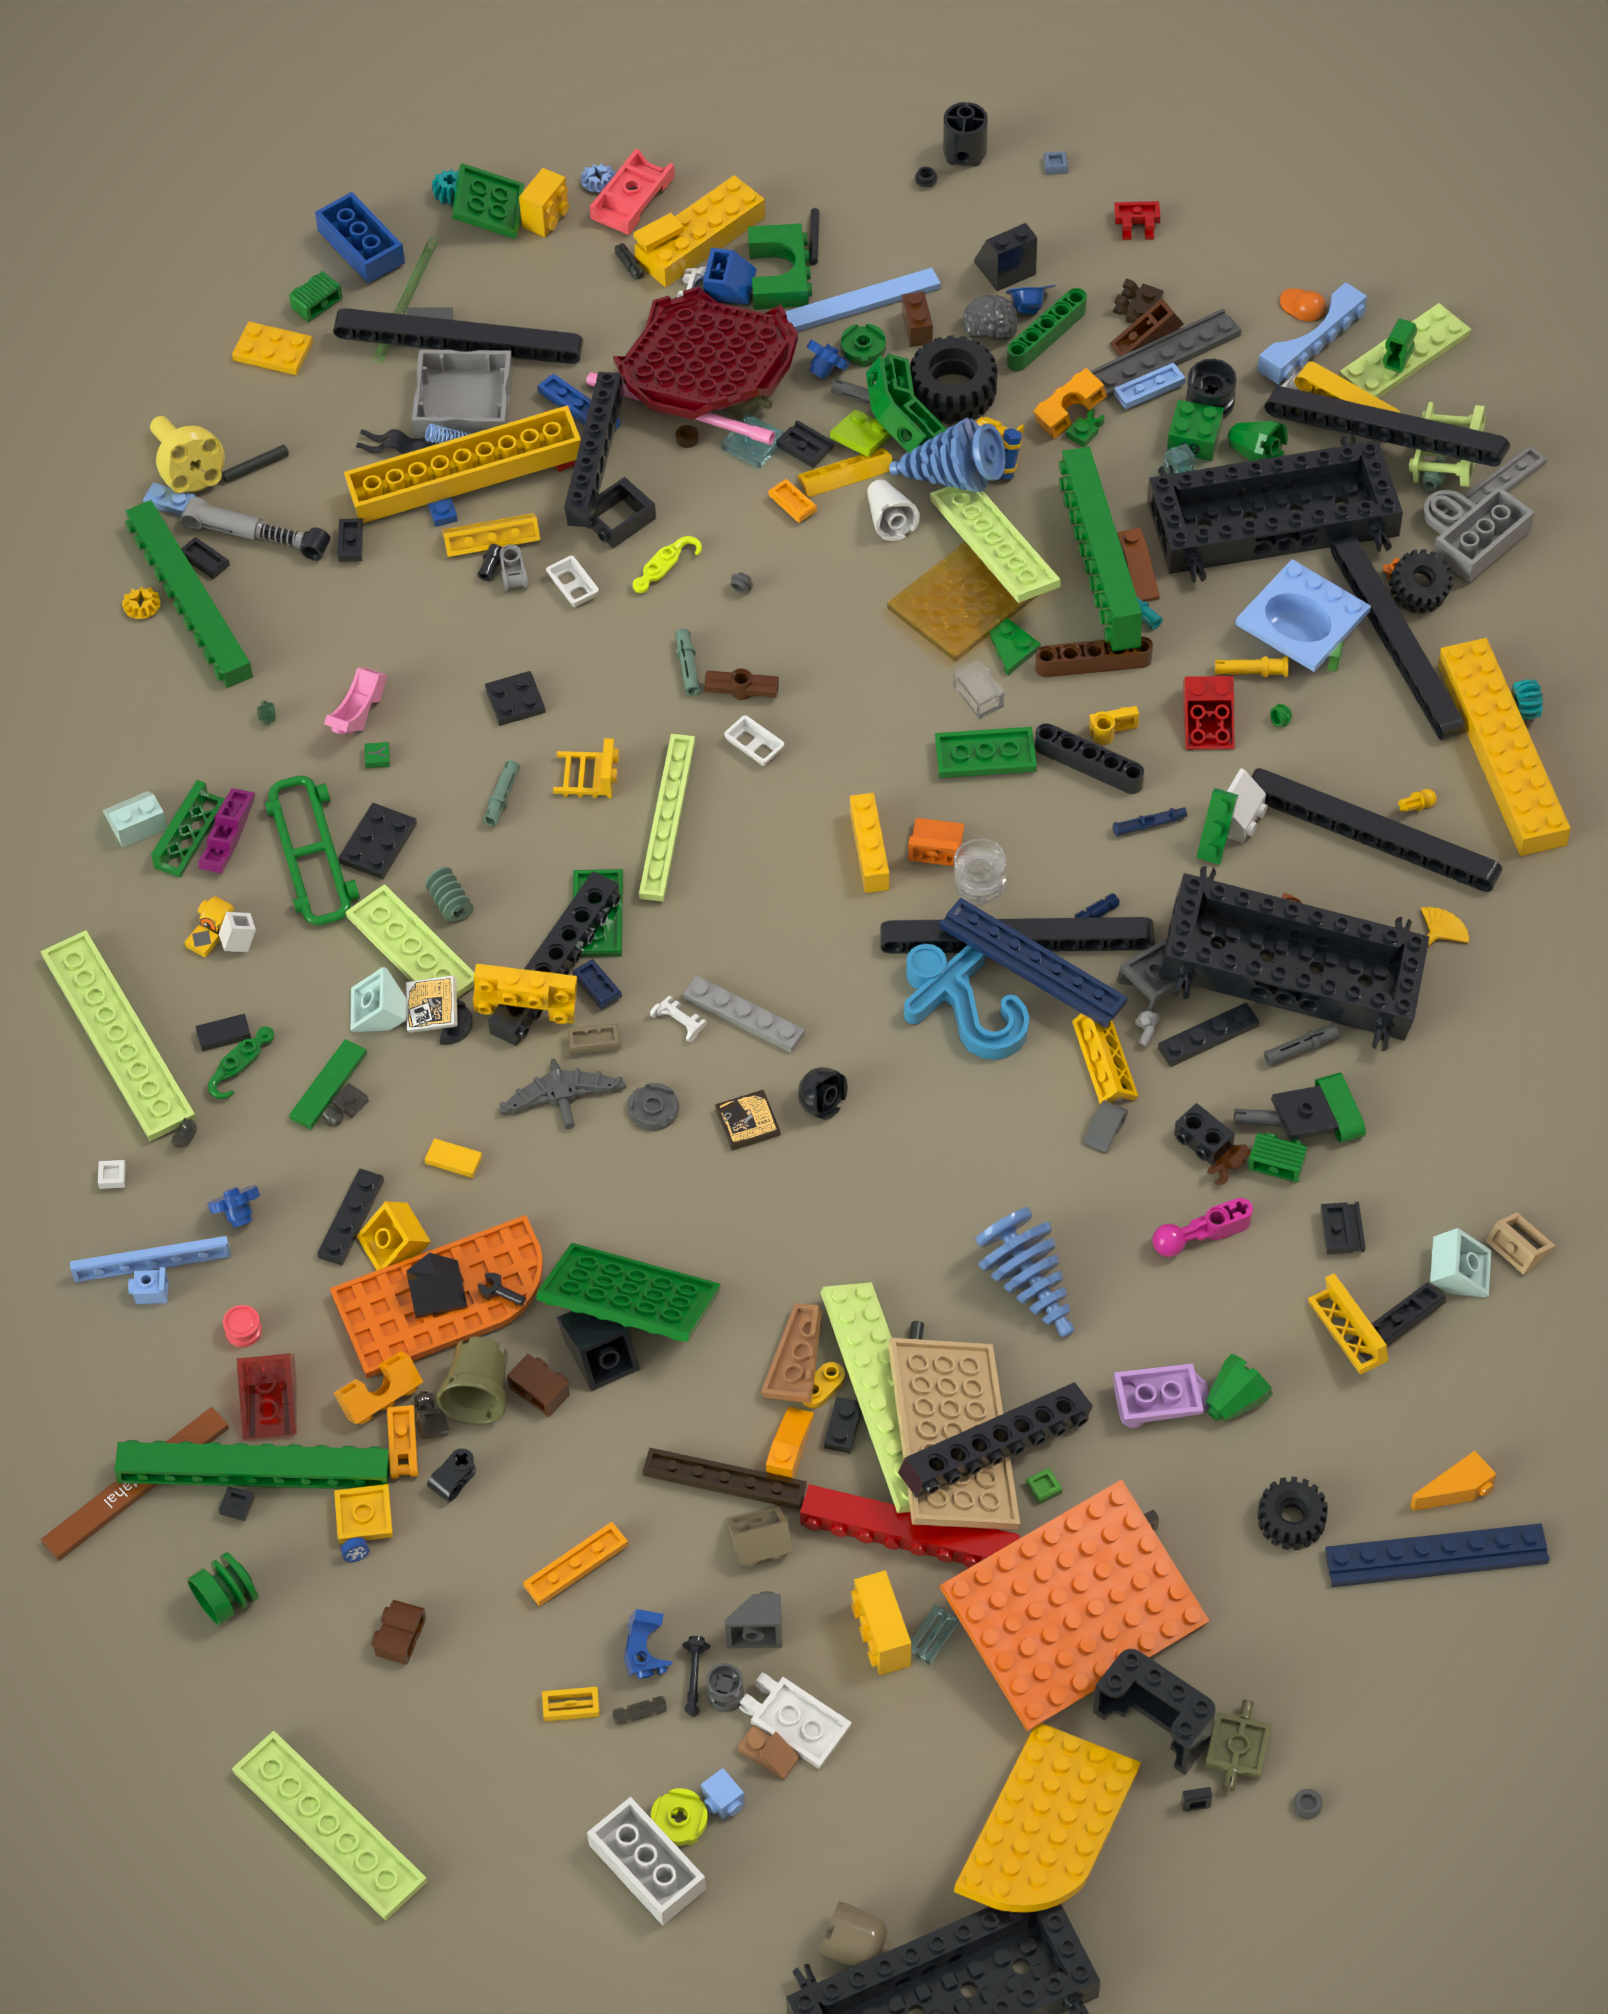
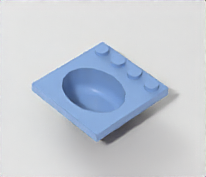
M1292 559L1236 618L1235 625L1315 672L1370 612L1371 606Z

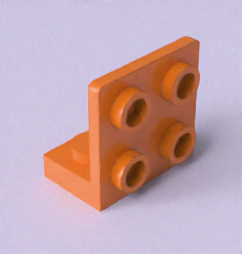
M916 818L913 835L910 836L908 843V861L957 867L964 824Z

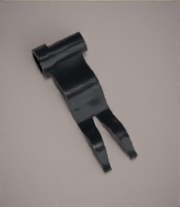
M361 429L360 434L375 442L383 443L379 446L357 443L356 447L370 453H379L383 449L391 447L401 454H406L439 444V442L435 443V440L433 443L431 441L428 442L425 437L412 439L397 429H391L383 435H375Z

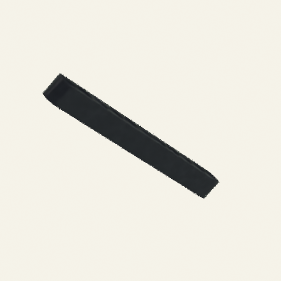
M342 308L337 311L333 329L336 337L346 340L459 352L478 350L511 351L512 358L575 364L580 361L583 338L575 333Z
M1278 386L1273 390L1264 405L1265 411L1276 418L1492 467L1499 466L1510 449V442L1500 435Z
M1353 535L1332 542L1330 549L1336 564L1354 595L1371 606L1370 612L1367 614L1368 619L1439 740L1442 741L1465 733V723L1461 714L1356 536Z
M1257 768L1251 775L1253 780L1266 793L1265 804L1269 807L1484 892L1492 891L1503 870L1501 864L1491 858L1265 769Z
M1148 917L998 919L1051 952L1147 950L1155 945L1154 922ZM890 920L883 922L880 926V947L883 952L889 954H908L911 949L922 944L935 945L944 953H959L967 944L939 928L941 920Z

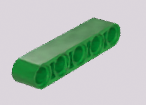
M1070 289L1009 343L1007 347V366L1013 371L1025 369L1086 314L1087 294L1083 289Z

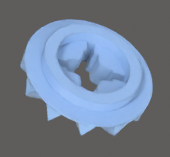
M603 163L599 166L592 164L591 168L585 167L584 172L581 173V183L588 191L600 193L616 173L611 169V166L605 167ZM595 175L602 177L601 181Z

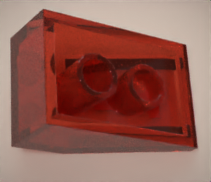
M294 1354L236 1358L243 1439L297 1434V1390Z

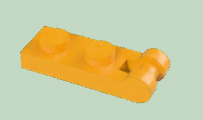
M414 1405L387 1407L391 1479H398L401 1475L418 1477ZM399 1459H409V1464L399 1465Z

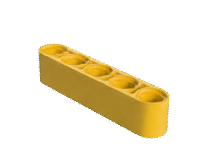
M1307 362L1294 379L1295 386L1301 391L1401 413L1395 407L1315 362Z

